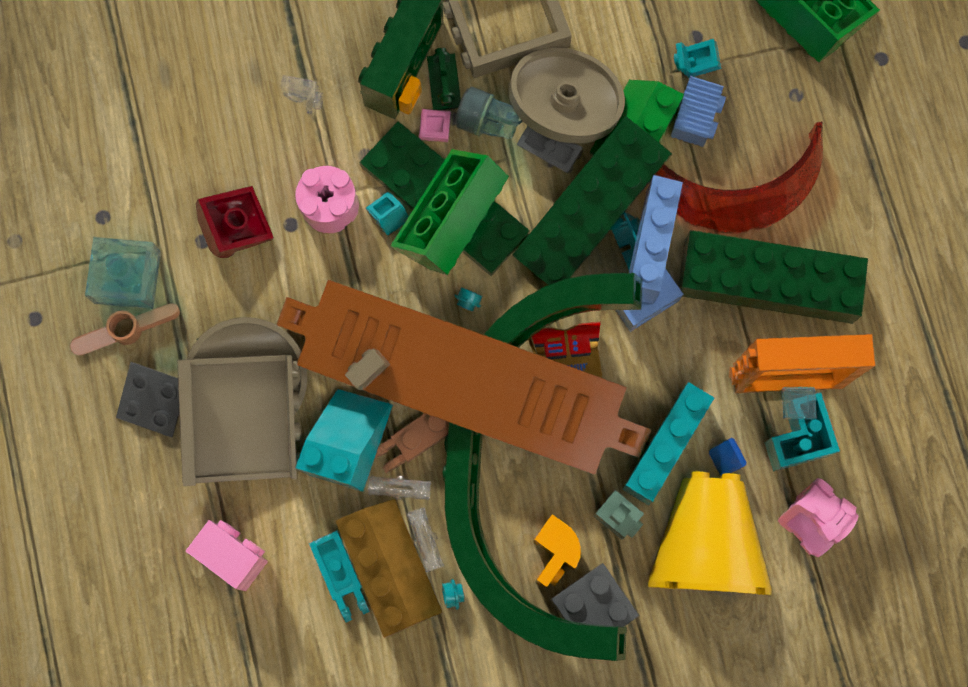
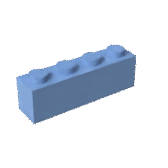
M653 175L646 191L629 273H635L643 279L642 302L654 304L661 291L683 182Z

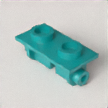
M624 213L626 221L620 218L611 230L619 248L629 244L631 246V249L622 252L628 270H630L640 219Z

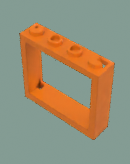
M872 334L756 339L733 363V367H730L729 378H731L732 385H735V393L843 389L875 367Z

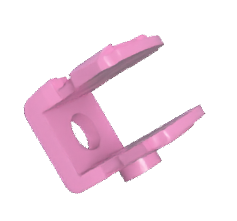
M817 478L796 497L795 502L778 519L782 527L791 533L793 532L801 541L800 545L809 556L812 554L816 557L822 556L834 543L837 544L852 531L858 520L857 507L844 497L839 499L833 493L834 489L820 478Z

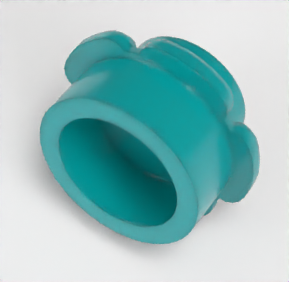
M463 287L460 288L458 295H454L455 298L459 299L457 305L467 310L474 311L475 307L480 308L482 306L480 302L483 296Z
M454 579L442 584L446 608L455 607L458 610L459 603L465 601L462 584H456Z

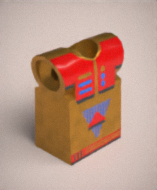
M601 321L575 324L565 330L545 327L528 339L532 353L602 378L598 350Z

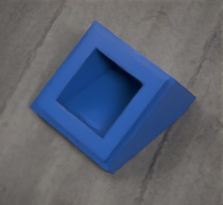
M733 438L709 450V455L721 477L724 473H733L746 466L747 462Z

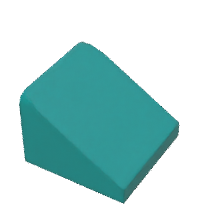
M387 192L366 207L368 213L387 236L404 225L409 217L404 206L390 192Z

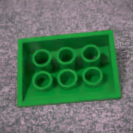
M756 0L766 10L767 14L774 18L786 30L787 34L793 37L819 63L835 52L880 11L871 0Z

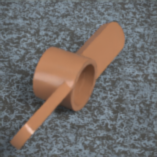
M169 303L137 316H133L127 311H117L108 318L105 327L75 337L71 341L70 349L75 355H84L116 342L123 345L133 344L140 338L142 331L176 319L180 315V309L177 304ZM124 319H131L133 321L131 333L124 337H117L115 334L117 324Z

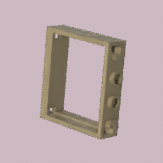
M445 0L443 2V11L447 20L452 19L454 27L451 28L454 41L456 45L461 44L464 52L461 53L462 63L466 69H470L474 79L517 65L523 57L540 49L569 48L572 34L559 1L540 0L552 30L551 34L480 57L478 56L458 0Z

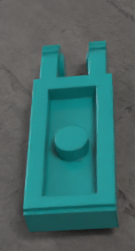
M335 531L309 543L333 601L336 600L345 622L347 623L352 620V613L343 598L354 592L357 605L363 614L370 612L361 591L362 585L339 532Z

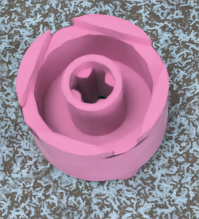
M320 166L308 169L302 174V178L296 188V202L303 218L312 228L322 233H336L345 229V226L351 221L353 222L358 214L359 200L353 182L347 172L332 166Z

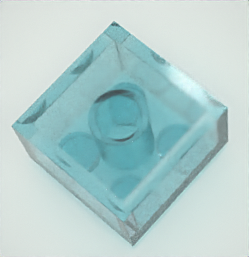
M93 237L85 296L94 304L153 309L161 251L154 242Z

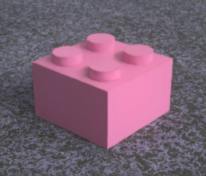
M208 520L186 549V552L235 589L246 591L268 562L262 557L265 551L246 538L243 542L239 540L238 536L241 533L228 523L220 520L217 524Z

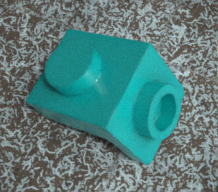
M715 39L687 47L682 42L676 44L677 53L674 54L676 68L678 71L681 70L688 78L722 69L718 45Z

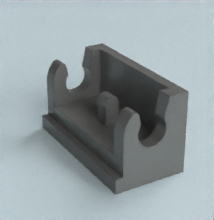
M529 126L526 127L517 143L519 147L566 173L572 172L577 159H580L583 153L581 146L547 138Z

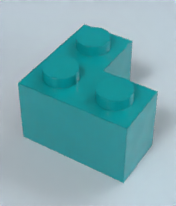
M821 392L794 399L787 403L784 408L792 432L772 437L764 442L773 472L826 458L840 452Z

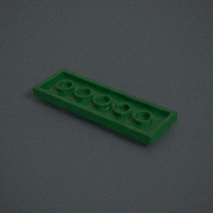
M625 116L513 253V256L548 285L571 278L651 182L653 175L660 171L673 154Z
M397 121L359 163L365 171L413 210L445 159ZM494 201L486 217L475 230L471 241L462 252L492 276L530 234V230Z

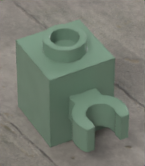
M615 490L593 517L622 540L627 535L633 538L643 525L640 518L644 513Z

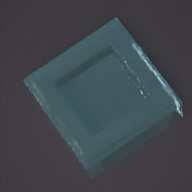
M784 387L782 389L783 419L814 420L817 418L815 387Z

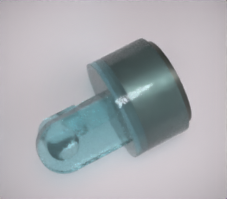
M472 86L470 89H466L455 117L456 127L477 136H481L484 133L489 136L504 137L506 139L512 138L515 135L517 125L523 122L516 114L512 105L496 100L494 94Z

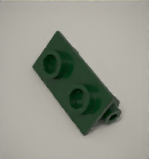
M437 48L433 56H427L433 110L456 109L461 102L455 53H448L446 48Z

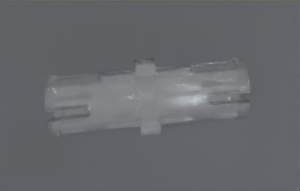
M370 475L368 495L394 496L395 500H402V497L430 499L431 481L409 480L399 475L397 478Z
M425 507L407 513L416 539L413 542L415 547L419 548L426 573L444 567L435 541L438 538L436 533L432 532Z

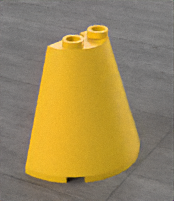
M694 471L691 472V478H684L682 480L648 579V587L772 595V588L744 482L740 481L739 474L724 473L722 478H710L709 472Z

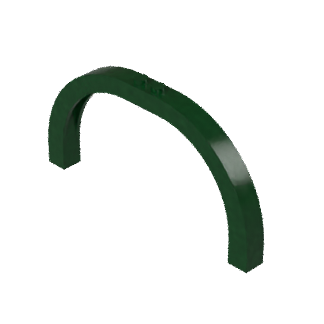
M635 273L591 274L564 279L539 289L513 305L495 321L484 335L520 348L529 338L546 326L575 314L602 310H641L643 279ZM449 422L448 434L444 441L447 460L442 472L443 481L445 482L446 525L451 548L459 569L475 596L491 615L506 628L524 640L545 650L586 659L625 660L627 627L585 624L559 618L530 603L506 580L490 554L480 521L479 482L482 434Z

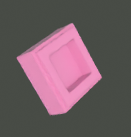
M422 109L419 139L448 142L451 112Z

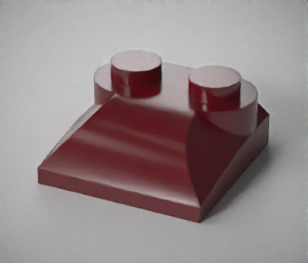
M253 186L200 198L195 204L198 223L209 250L216 257L229 258L237 251L274 239Z

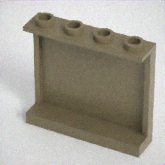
M292 355L177 360L183 486H196V483L288 477L297 479L296 471L300 470L296 469V465L301 453H296L295 441H300L301 433L300 423L294 422V410H299L298 392H293V380L298 379L297 361H292Z

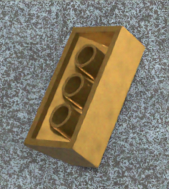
M395 499L363 508L336 520L338 529L384 638L443 613Z

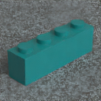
M690 382L685 385L622 490L646 505L654 501L715 399L713 396Z

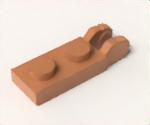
M425 413L393 434L391 439L382 443L378 447L375 458L383 456L395 446L398 447L402 454L389 460L383 466L385 473H389L407 461L409 463L443 440L448 434L449 422Z

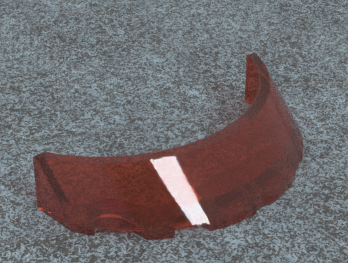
M823 122L815 123L809 132L811 142L808 148L788 171L776 179L756 187L739 190L709 188L683 178L666 165L660 169L656 176L683 182L676 214L684 218L685 222L696 227L701 226L717 230L718 233L736 234L747 233L751 229L760 230L784 219L805 200L818 178L823 160Z

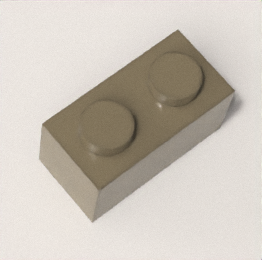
M368 349L362 354V359L358 363L355 362L348 367V372L345 376L356 389L363 390L390 363L379 350Z

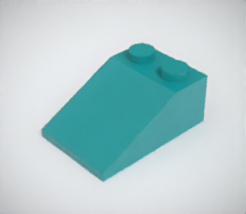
M337 389L307 436L296 469L309 476L363 492L393 405Z

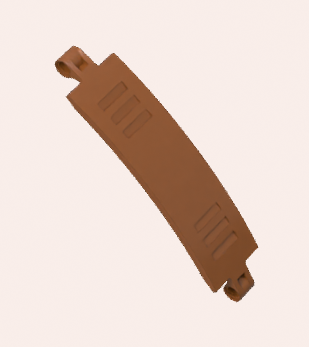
M331 280L327 281L320 303L316 307L286 297L276 324L305 336L306 341L297 363L300 367L355 387L345 376L348 372V367L355 362L358 363L362 359V354L368 349L379 350L390 365L364 388V391L592 474H596L606 447L642 458L652 430L618 416V410L627 387Z

